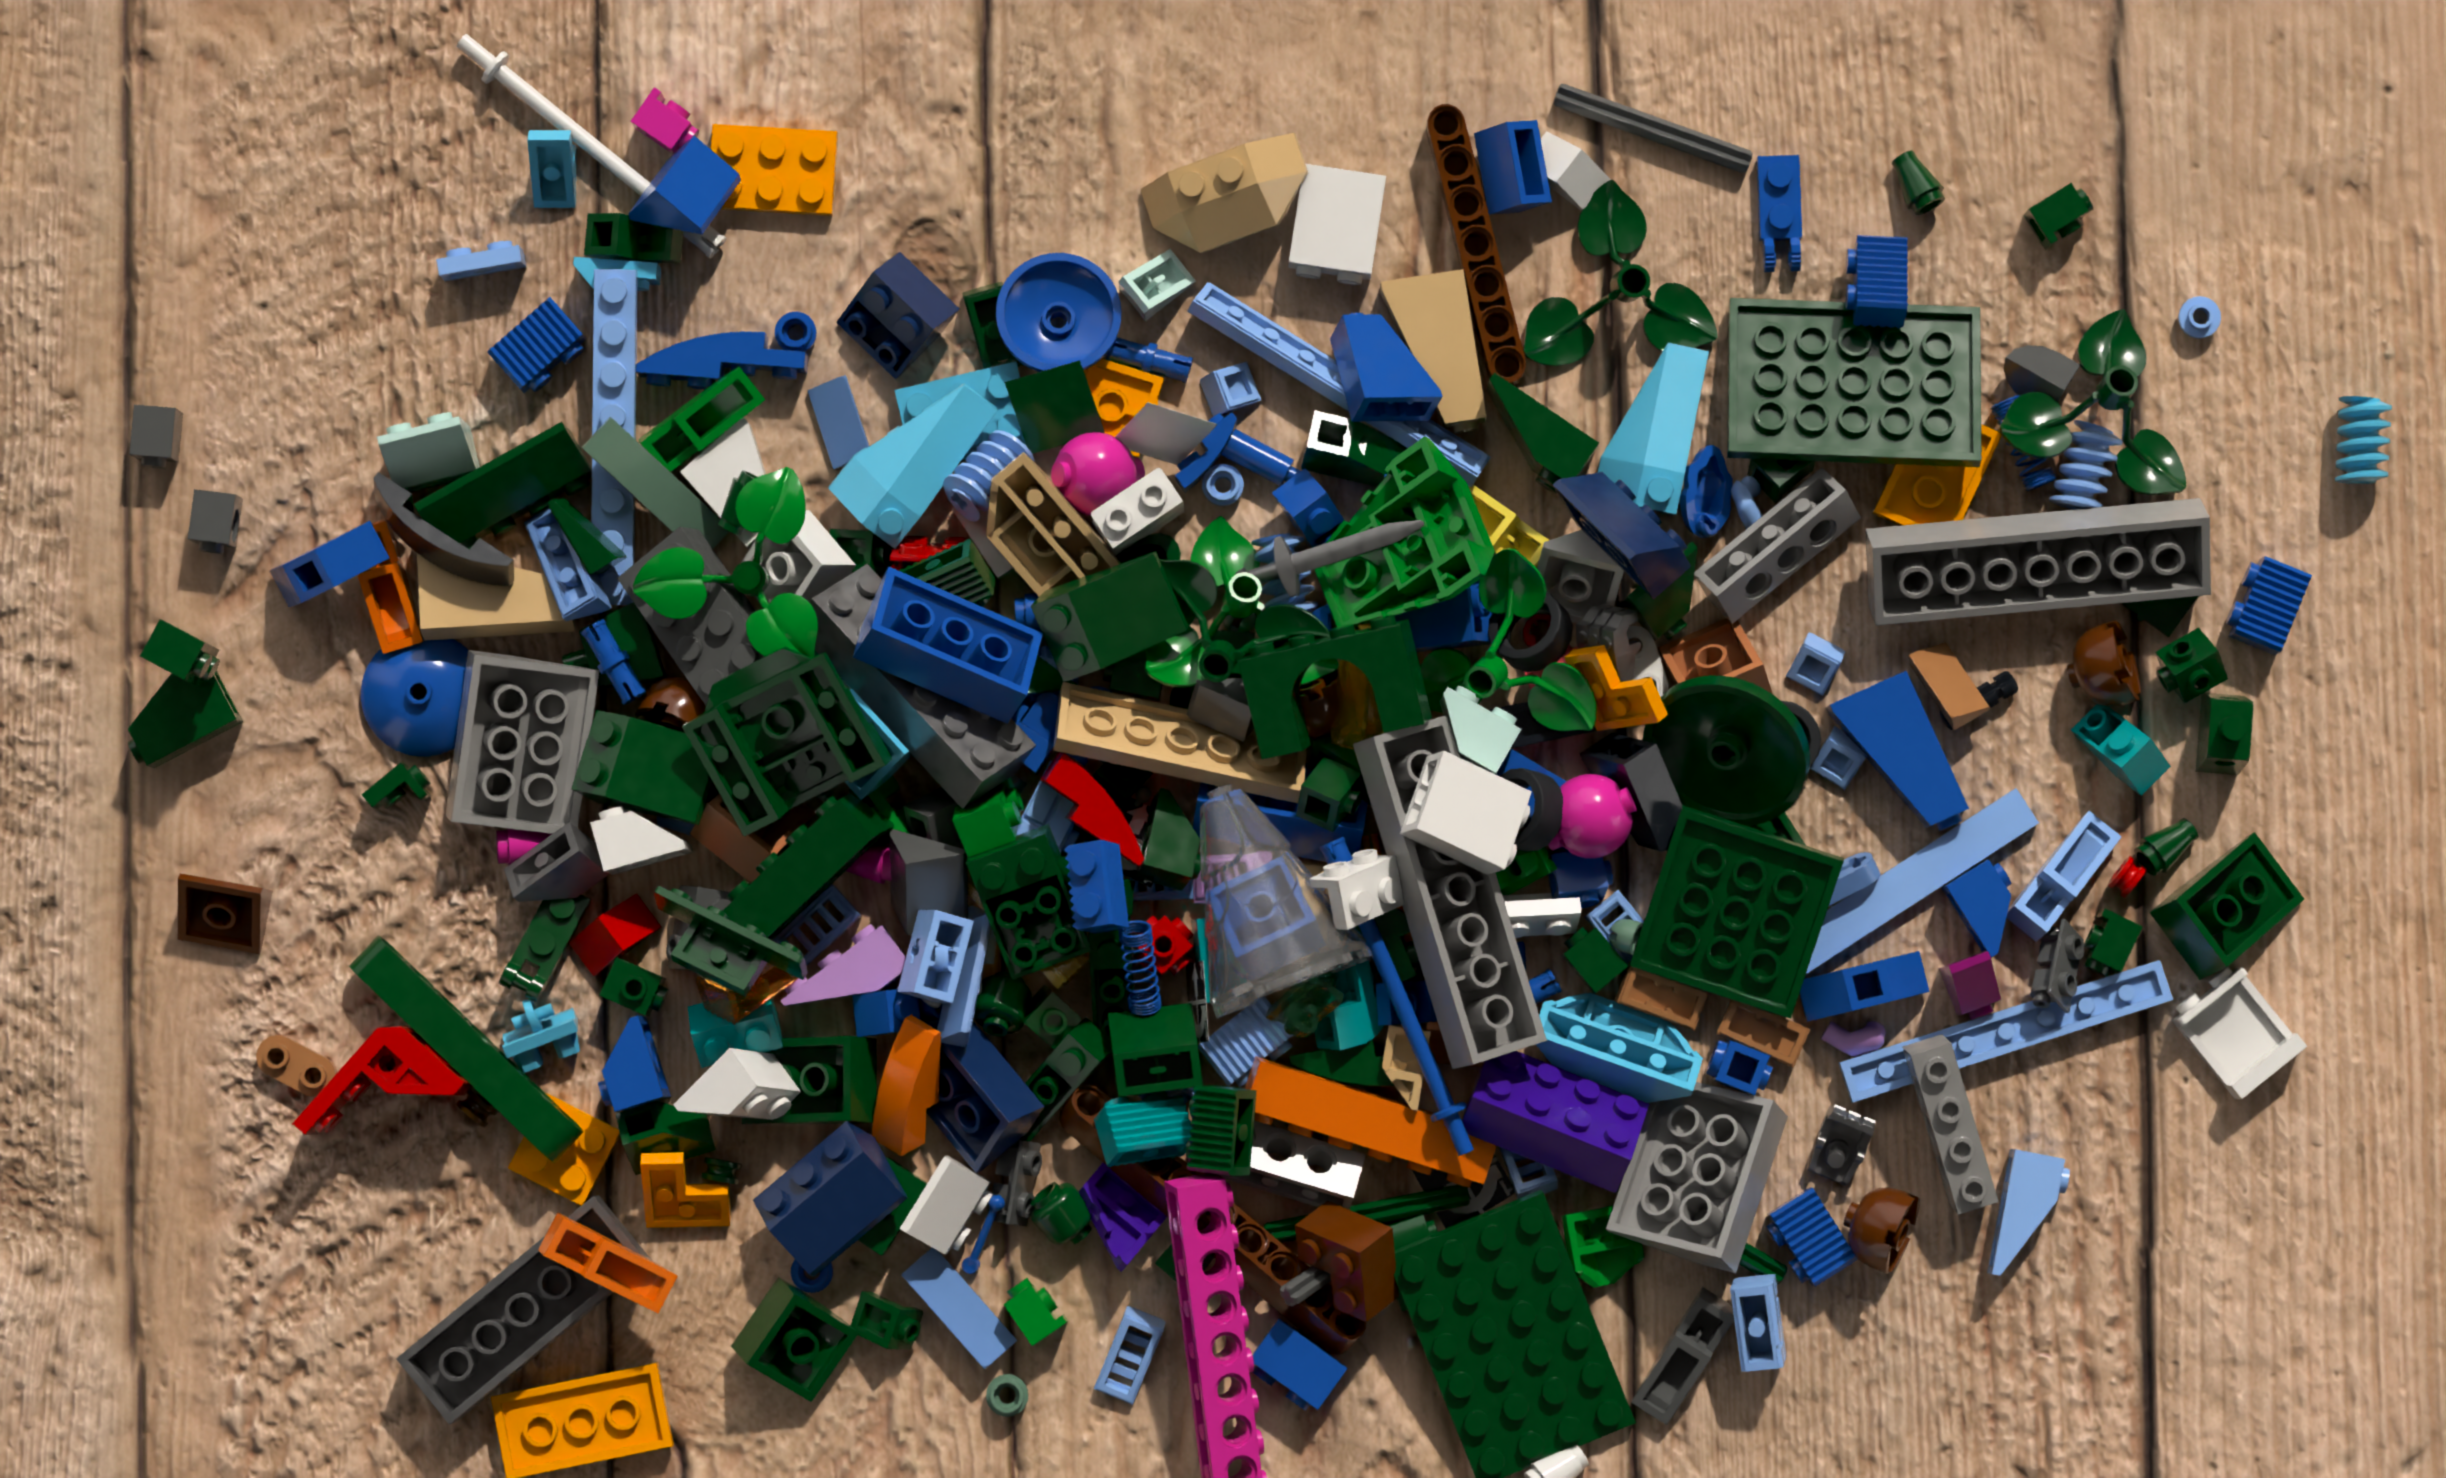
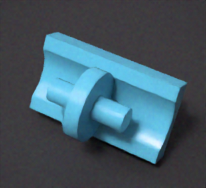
M523 1000L525 1013L511 1018L516 1030L502 1035L504 1041L502 1048L506 1057H513L518 1067L524 1073L543 1065V1058L538 1049L541 1045L552 1042L559 1058H565L580 1051L577 1035L578 1018L574 1009L571 1008L555 1014L551 1003L536 1008L532 1000Z

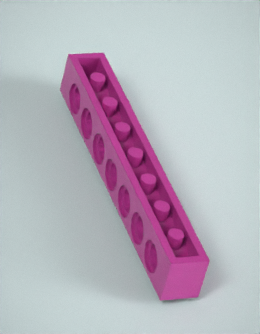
M1213 1173L1164 1181L1201 1478H1267L1265 1471L1261 1470L1260 1455L1264 1453V1441L1260 1430L1256 1429L1255 1414L1259 1412V1400L1255 1389L1251 1388L1250 1373L1254 1371V1360L1249 1347H1246L1244 1333L1249 1330V1319L1244 1306H1241L1239 1293L1244 1288V1279L1239 1265H1236L1234 1249H1237L1239 1246V1238L1234 1224H1231L1229 1208L1233 1207L1234 1204L1231 1186L1224 1178ZM1209 1211L1211 1214L1209 1225L1203 1230H1198V1218L1204 1212ZM1211 1253H1215L1216 1262L1210 1270L1203 1272L1202 1263L1204 1258ZM1220 1294V1306L1214 1312L1208 1313L1207 1305L1209 1300L1213 1296ZM1225 1335L1226 1345L1224 1349L1219 1353L1213 1354L1212 1347L1215 1340ZM1231 1377L1229 1390L1224 1394L1218 1395L1219 1383L1224 1378ZM1232 1418H1236L1234 1431L1229 1435L1223 1436L1225 1423ZM1237 1459H1241L1239 1472L1229 1477L1228 1468L1230 1464Z

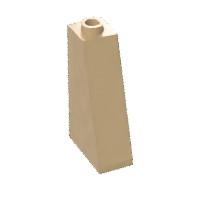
M1464 269L1382 281L1380 283L1381 297L1403 343L1441 390L1443 397L1435 411L1444 428L1453 427L1455 434L1479 430L1478 423H1484L1487 416Z
M417 553L420 630L424 641L575 631V620L565 621L562 618L545 574L514 567V581L510 586L491 585L454 575L439 568Z

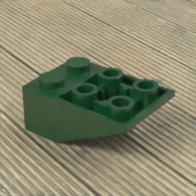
M1049 824L1017 835L1016 841L967 859L966 865L1012 980L1092 951L1087 933L1073 927L1076 921L1072 918L1075 912L1071 910L1074 904L1070 901L1073 895L1069 891L1072 887L1068 885L1070 880L1067 876V870Z

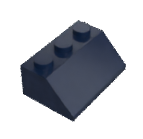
M1603 472L1559 479L1553 484L1576 525L1653 600L1691 567L1683 552L1688 548L1685 542L1674 530L1670 529L1668 532L1662 530L1659 527L1662 523L1648 505L1644 504L1641 508L1633 502L1636 499L1635 495L1622 480L1619 479L1614 483Z
M973 1021L969 1042L966 1047L941 1043L939 1101L927 1108L926 1113L974 1172L978 1173L984 1170L1030 1130L1044 1106Z
M846 1121L754 1198L753 1202L772 1235L804 1270L814 1277L908 1197L875 1137Z

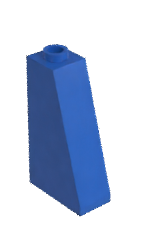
M1907 671L1826 707L1829 716L1867 755L1866 759L1926 828L1936 824L1939 831L1962 821L1959 813L1969 809Z

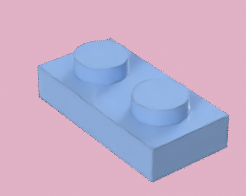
M512 241L493 242L487 245L488 250L471 253V248L452 249L446 252L447 257L436 259L438 273L444 281L526 268L524 251L519 245L513 246Z

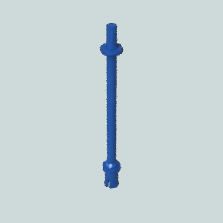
M1345 837L1319 847L1327 865L1352 860ZM1373 918L1360 924L1359 928L1439 1111L1430 1118L1432 1122L1443 1119L1458 1156L1474 1150L1458 1111L1467 1108L1465 1102L1454 1104Z

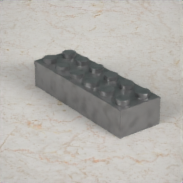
M866 564L810 600L809 603L813 606L818 619L815 651L818 654L827 653L841 679L858 694L955 802L964 809L1016 774L1036 744L1012 719H1010L1008 724L853 658L861 626L882 581L874 570Z
M599 1195L591 1197L568 1216V1218L652 1261ZM543 1237L396 1359L450 1425L472 1410L610 1296L613 1291L543 1256L538 1251L544 1239Z

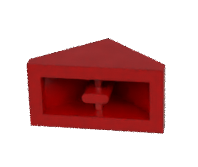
M636 893L598 916L569 944L593 977H595L612 965L616 957L621 958L662 928V926Z

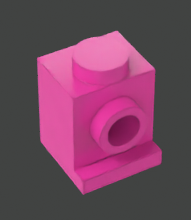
M654 87L632 118L631 123L636 130L671 154H674L693 136L697 137L699 130L687 120L691 115L688 111L672 100L667 105L663 104L665 100L663 94Z

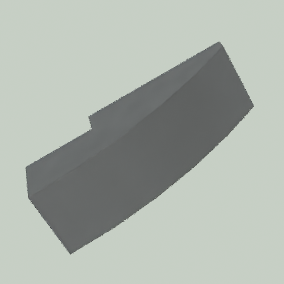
M1702 1287L1652 1365L1631 1403L1667 1425L1734 1322L1732 1305Z

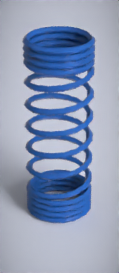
M2020 395L1999 402L1990 408L1992 413H1994V419H1998L1996 424L2001 425V421L2004 419L2009 406ZM2014 449L2013 451H2011L2010 455L2019 456L2023 455V453L2017 452V450ZM2025 455L2015 463L2017 467L2032 464L2020 472L2019 475L2020 477H2025L2022 479L2023 485H2025L2024 488H2026L2025 491L2036 489L2056 479L2051 467L2026 473L2046 461L2047 458H2038L2020 463L2030 457Z
M1129 921V928L1118 930L1119 940L1122 944L1121 950L1126 952L1122 956V960L1127 962L1123 966V970L1129 972L1125 975V980L1130 982L1126 986V990L1131 992L1127 996L1129 1011L1135 1015H1151L1160 1010L1162 1006L1160 989L1157 985V967L1154 964L1156 958L1153 955L1155 950L1152 945V928L1145 921ZM1130 933H1142V934H1140V935H1134V936L1127 935V934H1130ZM1147 944V946L1137 950L1124 949V946L1140 947ZM1150 946L1151 952H1148L1145 949H1147ZM1141 952L1149 954L1138 960L1125 959V956L1131 953ZM1152 957V962L1147 961V959ZM1143 962L1150 964L1148 967L1140 970L1127 969V966L1132 963ZM1153 967L1154 971L1151 972L1148 969ZM1144 972L1152 974L1145 979H1128V976L1133 973ZM1154 976L1155 982L1150 981L1149 979H1151ZM1146 982L1153 984L1146 989H1129V986L1134 983ZM1149 1000H1152V1001H1153V1002L1148 1003V1004H1135V1003L1147 1002V1001H1149Z

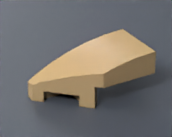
M1389 1025L1382 1068L1406 1100L1411 1110L1418 1111L1423 1073L1403 1027ZM1423 1030L1429 1044L1431 1031Z

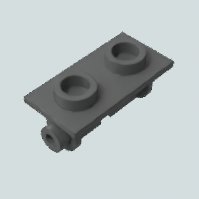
M2061 919L2060 928L2051 927L2041 937L2037 963L2040 966H2050V969L2035 970L2030 996L2033 998V1004L2036 1007L2048 1008L2050 1003L2056 1002L2065 1013H2069L2072 997L2077 991L2076 976L2079 961L2084 955V939L2066 919Z
M1018 1140L998 1157L995 1174L1008 1176L1009 1181L1008 1185L993 1184V1195H1001L1005 1200V1206L997 1212L994 1219L995 1222L1027 1226L1028 1219L1031 1217L1034 1209L1031 1202L1034 1199L1035 1177L1039 1174L1042 1166L1041 1143Z

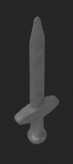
M1414 520L1387 523L1292 554L1285 539L1278 536L1274 538V563L1249 571L1242 568L1235 574L1241 572L1253 574L1259 579L1261 584L1280 578L1289 596L1295 598L1299 596L1300 592L1299 574L1394 544L1424 526V522Z

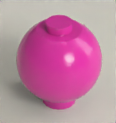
M1100 432L1085 433L1071 439L1060 450L1051 470L1052 482L1076 511L1091 516L1092 511L1145 476V469L1141 459L1133 457L1128 447L1120 440L1114 438V436Z
M1597 774L1579 775L1568 780L1560 787L1563 795L1562 822L1558 833L1548 844L1552 851L1564 847L1575 856L1592 859L1611 854L1625 842L1632 828L1633 820L1631 813L1637 811L1632 795L1627 787L1620 789L1618 784L1612 779Z

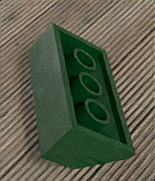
M560 422L414 503V506L424 521L467 549H470L479 538H483L490 533H493L494 537H498L510 531L517 525L514 520L529 512L531 517L545 510L548 508V502L558 495L566 492L568 496L582 491L590 485L587 479L592 477V468L572 432Z
M851 794L839 800L834 796L830 797L815 811L819 819L811 827L807 828L802 824L785 840L790 847L779 857L775 852L770 854L756 867L760 875L750 885L744 880L726 896L731 903L722 911L728 915L731 921L741 926H744V924L753 925L760 929L766 935V938L772 940L884 836L894 824L890 819Z

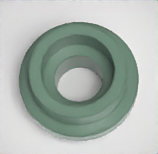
M1003 1374L993 1379L986 1392L987 1403L991 1410L1005 1417L1020 1413L1025 1408L1029 1397L1024 1381L1012 1374ZM1010 1387L1015 1391L1016 1397L1013 1402L1004 1403L1000 1399L999 1394L1002 1388Z

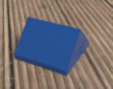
M693 136L667 159L628 213L629 218L632 221L703 235L741 181L740 174L696 136Z

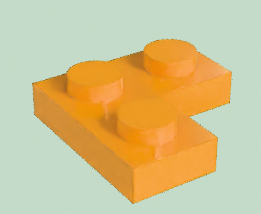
M1605 645L1574 649L1564 657L1568 665L1576 668L1584 675L1593 690L1597 710L1595 722L1597 731L1659 723L1668 715L1652 677L1621 682Z
M684 1152L641 1153L640 1168L646 1228L730 1226L729 1183L686 1184Z

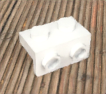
M1375 849L1355 852L1352 854V860L1348 862H1335L1325 865L1323 873L1309 878L1311 887L1328 888L1335 929L1349 930L1404 905L1396 856L1378 855Z
M1551 893L1503 895L1515 938L1539 935L1558 936L1576 933L1581 916L1580 898L1552 899Z

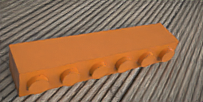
M1257 1056L1254 1058L1245 1089L1257 1090L1255 1121L1272 1125L1275 1118L1289 1123L1287 1130L1311 1138L1313 1131L1328 1135V1143L1344 1149L1351 1150L1353 1143L1369 1148L1368 1156L1391 1163L1393 1156L1408 1160L1407 1168L1427 1175H1431L1432 1169L1448 1173L1446 1180L1470 1188L1472 1181L1481 1184L1485 1183L1496 1145L1468 1134L1474 1150L1458 1156L1443 1119L1432 1122L1430 1117L1434 1112L1418 1108V1111L1411 1110L1406 1103Z

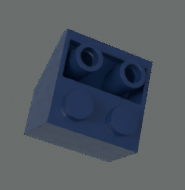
M899 252L872 272L836 323L893 378L897 379L941 335L960 308Z

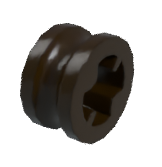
M469 1088L466 1091L467 1098L463 1101L459 1100L456 1105L476 1123L485 1128L488 1125V1116H495L499 1111L483 1096Z

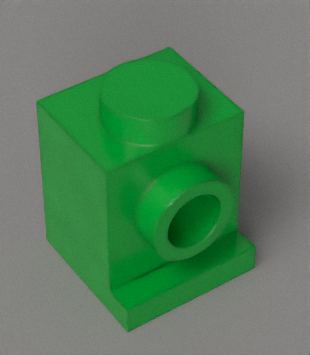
M1028 1278L1007 1291L1011 1299L1003 1305L1031 1346L1068 1322L1064 1314L1056 1319L1052 1311L1057 1309L1058 1306L1045 1287L1037 1291Z

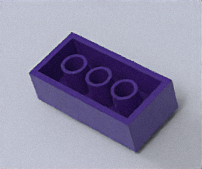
M1514 1051L1483 1062L1462 1122L1467 1134L1616 1193L1632 1160L1649 1104L1521 1052Z

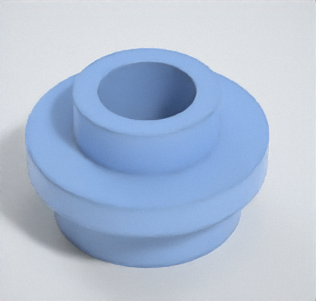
M2197 296L2187 300L2181 306L2178 321L2184 333L2190 337L2201 339L2212 335L2217 330L2221 321V313L2214 301L2207 297ZM2195 310H2203L2207 314V322L2205 324H2198L2194 321L2193 313Z
M1217 464L1211 467L1205 473L1202 480V489L1205 497L1211 503L1218 506H1227L1236 502L1242 495L1244 488L1241 473L1235 467L1228 464ZM1220 478H1226L1230 481L1231 488L1225 493L1218 492L1215 488V482Z

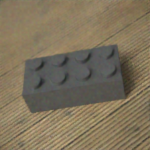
M679 527L617 579L706 705L712 684L765 656L752 646L746 632L747 619L756 610L746 596L735 588L734 584L704 583L707 590V599L704 606L695 615L684 619H672L657 613L633 592V583L641 568L658 553L674 547L689 548L698 552L704 560L703 575H730L698 529Z

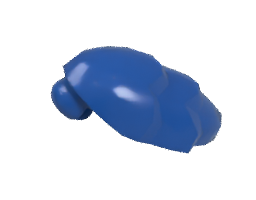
M1708 445L1700 449L1693 461L1686 466L1684 489L1680 495V508L1684 524L1691 533L1700 538L1715 536L1725 524L1731 510L1733 478L1727 470L1721 450L1715 445Z

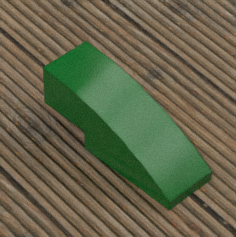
M737 367L638 439L639 443L671 472L695 452L703 450L765 401V398L743 370Z

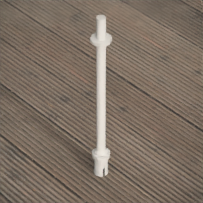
M465 34L460 39L456 47L485 70L481 78L485 84L496 78L558 130H571L573 142L641 196L650 182L506 66L509 55L505 51L495 57L469 35ZM710 225L703 235L683 231V236L704 252L709 259L719 251L718 245L723 246L727 239Z

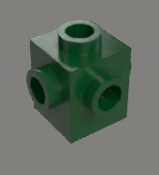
M2199 627L2155 652L2161 669L2156 671L2160 683L2168 693L2174 690L2184 703L2228 679L2219 651Z

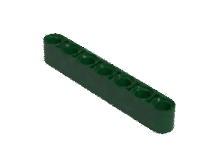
M378 935L349 965L359 978L552 1162L555 1163L584 1132L566 1112L515 1063L507 1058L490 1039L381 936Z

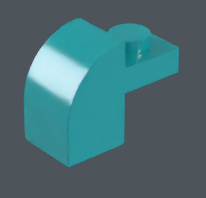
M1343 955L1332 958L1338 1000L1311 1007L1317 1048L1344 1050L1359 1046L1372 1040L1383 1028L1384 1025H1378L1377 995L1374 993L1373 987L1374 973L1369 963V957Z

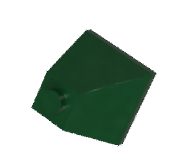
M1693 542L1687 545L1688 548L1683 551L1691 567L1653 600L1639 586L1622 603L1627 609L1637 611L1638 622L1652 635L1654 641L1662 635L1669 641L1687 625L1682 618L1688 614L1691 605L1697 546Z

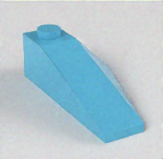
M1667 343L1600 458L1597 473L1603 472L1614 483L1619 479L1622 480L1635 495L1636 499L1633 502L1640 508L1646 504L1653 511L1676 515L1709 351Z
M964 383L925 408L922 413L904 425L897 426L888 432L887 436L870 447H865L854 454L828 486V489L862 525L895 549L925 512L943 487L944 479L953 473L998 409Z

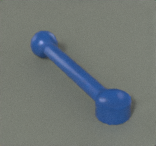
M993 1195L989 1199L988 1205L990 1210L973 1251L962 1262V1269L968 1274H973L980 1268L979 1255L997 1212L1005 1206V1200L1001 1195Z

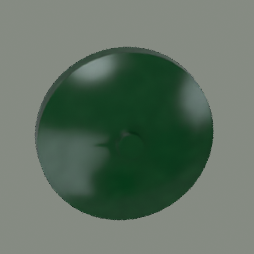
M1716 675L1700 676L1680 682L1661 696L1668 715L1659 723L1645 724L1642 740L1657 744L1683 806L1741 825L1753 826L1780 816L1793 805L1807 780L1810 768V750L1801 724L1781 700L1751 682L1734 677Z

